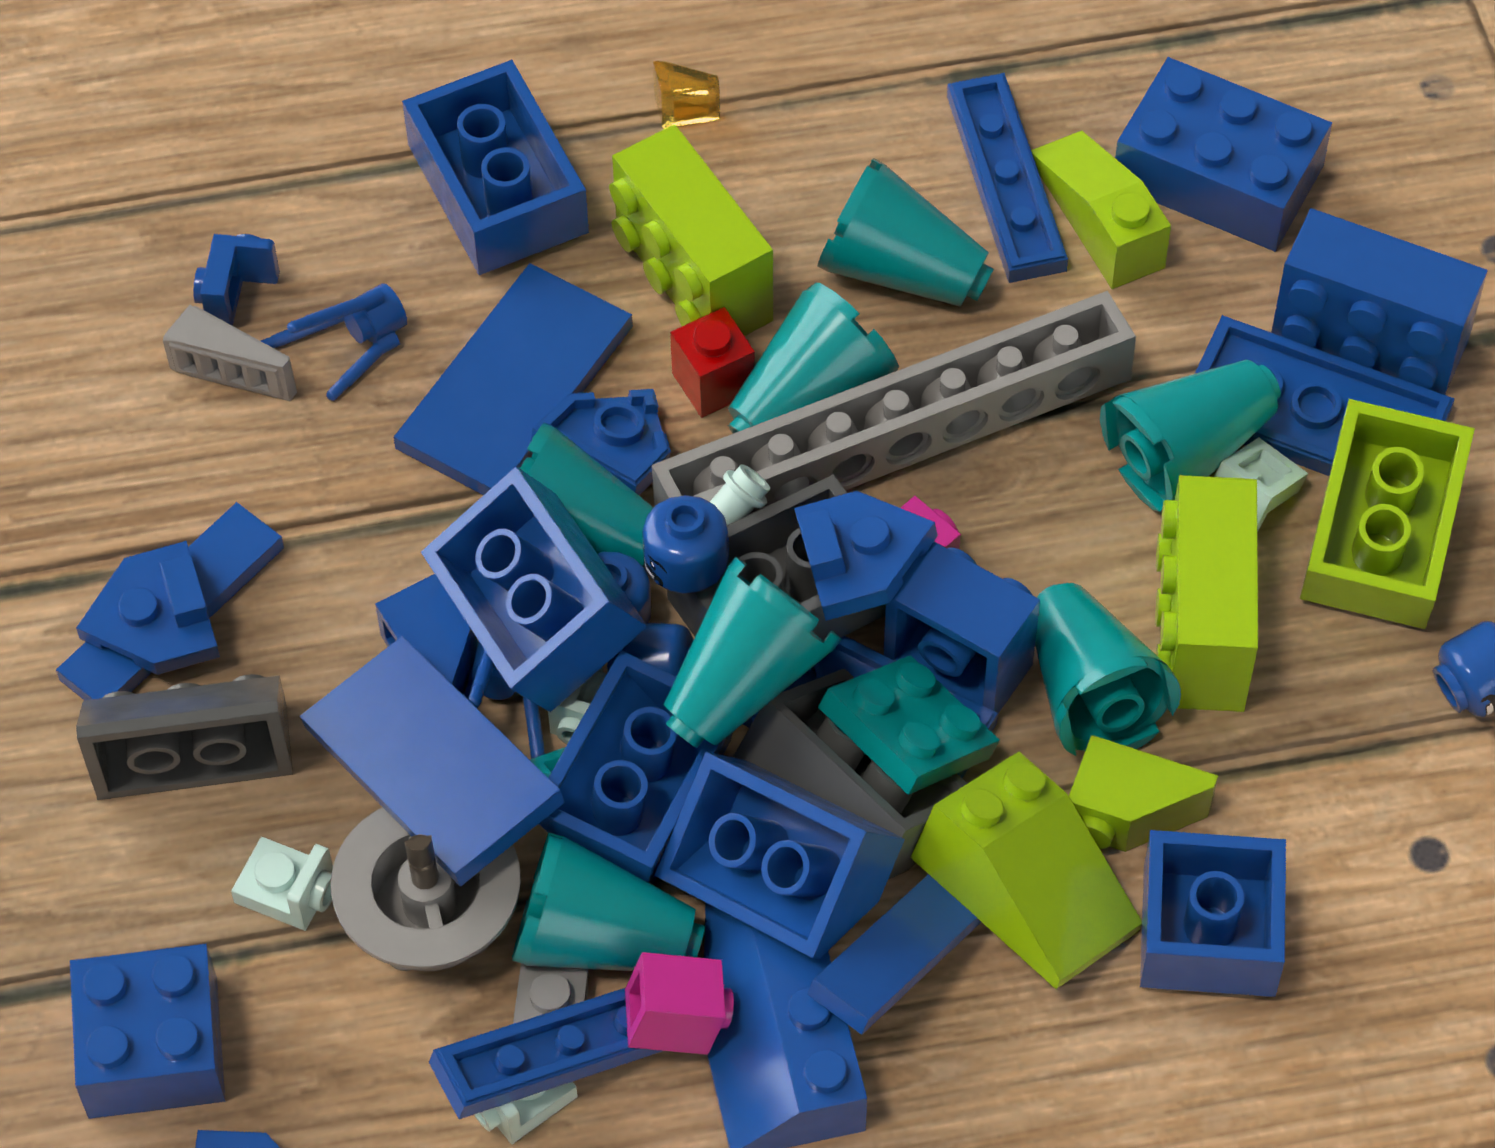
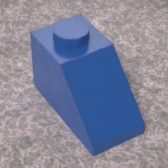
M433 574L377 602L375 606L380 634L386 645L390 646L403 636L464 695L470 668L474 665L478 640L437 576Z

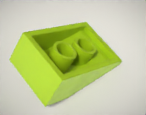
M1019 751L934 804L910 857L1055 989H1058L1139 932L1142 926V920L1068 794Z

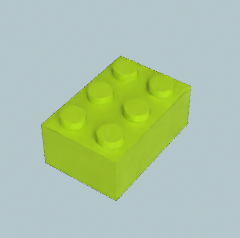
M673 124L612 155L614 182L609 184V190L616 210V218L611 222L615 237L626 252L634 250L641 259L645 275L652 288L658 294L666 292L675 304V311L680 324L684 326L723 307L727 309L744 336L772 322L773 249L679 128Z
M1349 399L1337 441L1300 599L1426 629L1438 593L1475 428Z
M1179 475L1175 500L1163 501L1161 534L1158 533L1156 572H1161V588L1157 589L1155 624L1156 627H1161L1160 644H1157L1156 655L1169 666L1179 682L1181 698L1177 709L1244 712L1258 650L1257 479Z

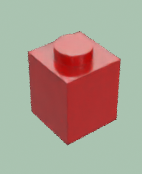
M723 307L670 332L672 374L701 418L729 406L755 366V351L727 309Z

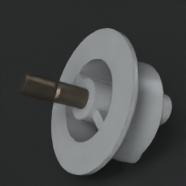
M383 807L363 819L346 837L335 858L331 875V896L334 910L346 934L359 948L370 956L402 971L412 969L418 971L443 970L461 964L472 956L485 951L510 921L517 906L521 886L519 861L513 845L460 887L436 862L432 835L418 834L411 837Z

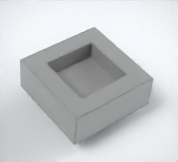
M521 963L513 1024L586 1001L589 986L588 969L524 966Z

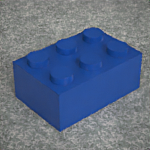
M1167 57L1119 137L1115 158L1143 181L1156 203L1276 252L1324 167L1332 122Z
M513 60L402 101L408 145L478 275L589 233L586 189Z
M1310 208L1284 264L1271 333L1446 395L1469 341L1488 270Z
M517 466L421 551L510 689L550 713L648 627L556 493Z

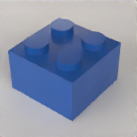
M933 542L924 555L917 556L902 577L904 584L891 602L886 604L884 656L897 661L911 655L917 662L927 667L943 686L999 713L1033 665L1040 599L1033 596L1030 590L1017 580L1011 578L1002 579L978 566L964 551L953 547L945 548Z
M1150 830L1143 874L1140 987L1276 997L1285 963L1286 839Z
M207 944L70 960L75 1086L88 1119L225 1102L218 984Z

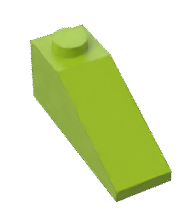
M1083 131L1031 150L1040 177L1111 289L1165 269L1171 224L1140 178Z

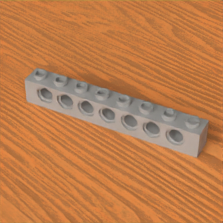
M1107 290L652 465L654 507L668 498L683 495L701 497L710 502L726 483L723 479L726 471H736L741 464L756 471L769 484L770 490L765 495L767 504L763 508L833 474L843 488L848 490L1131 380L1136 336ZM755 507L750 514H752V513H754V512H756V511H758V510H760V509Z

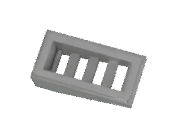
M189 305L163 337L168 363L174 371L291 401L297 393L289 356L195 305Z

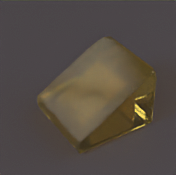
M653 61L654 94L662 129L673 124L681 127L720 119V87L717 75L665 61Z

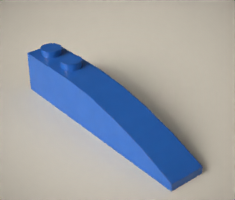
M705 902L704 958L722 960L724 988L732 989L734 999L730 1026L728 1029H720L707 1055L728 1147L789 1148L866 1131L867 1095L849 1026L807 995L813 979L831 963L829 951L820 959H813Z

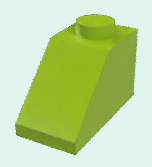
M1091 735L1069 797L1099 849L1112 847L1126 852L1148 843L1150 830L1174 832L1207 818L1212 807L1218 775Z

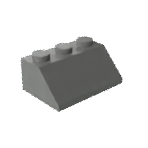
M845 668L781 692L759 710L733 756L738 759L747 760L904 838L905 841L889 879L908 871L916 864L910 857L934 804L968 783L956 773L908 795L818 708L828 688L854 678Z
M250 674L240 676L232 682L201 686L195 683H180L171 686L167 690L139 694L117 691L109 693L100 699L84 700L76 725L77 740L97 800L293 775L287 705L280 675L264 677Z

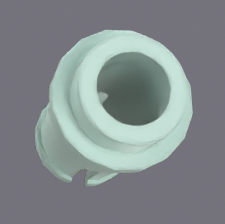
M741 464L736 471H726L723 475L726 483L710 501L721 511L726 519V524L729 525L748 516L755 507L762 509L767 504L765 495L770 490V486L756 471Z

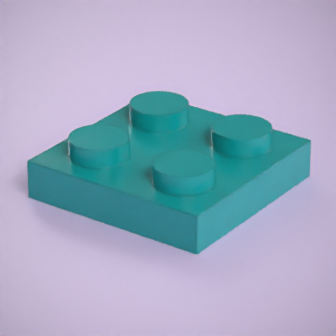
M911 655L828 688L818 706L837 727L908 795L990 759L1000 741L980 721L974 711L956 699L936 680L934 674L927 667L917 662Z

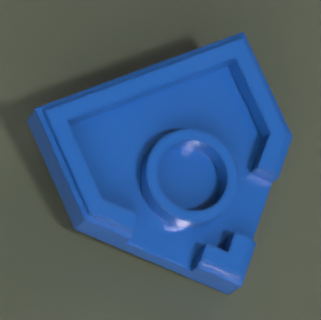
M654 389L629 390L628 397L595 399L594 392L567 394L532 428L531 441L544 422L557 428L639 496L653 482L652 465L670 458L671 453L667 435L662 431L658 416L659 406Z
M859 491L794 508L826 621L890 603L904 584L902 577L918 555H924L938 536L934 521Z
M187 541L125 557L76 627L79 639L100 649L107 647L133 659L135 665L157 675L220 657Z

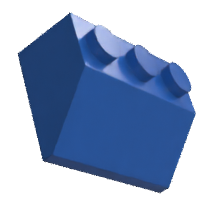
M621 650L549 776V779L561 790L565 803L541 821L539 825L547 833L563 835L653 885L657 878L654 876L705 752L724 755L731 742L733 732L716 746L705 739L698 748L688 743L666 724L673 714L663 704L676 676Z
M705 752L654 876L813 959H820L879 902L905 839L747 760Z

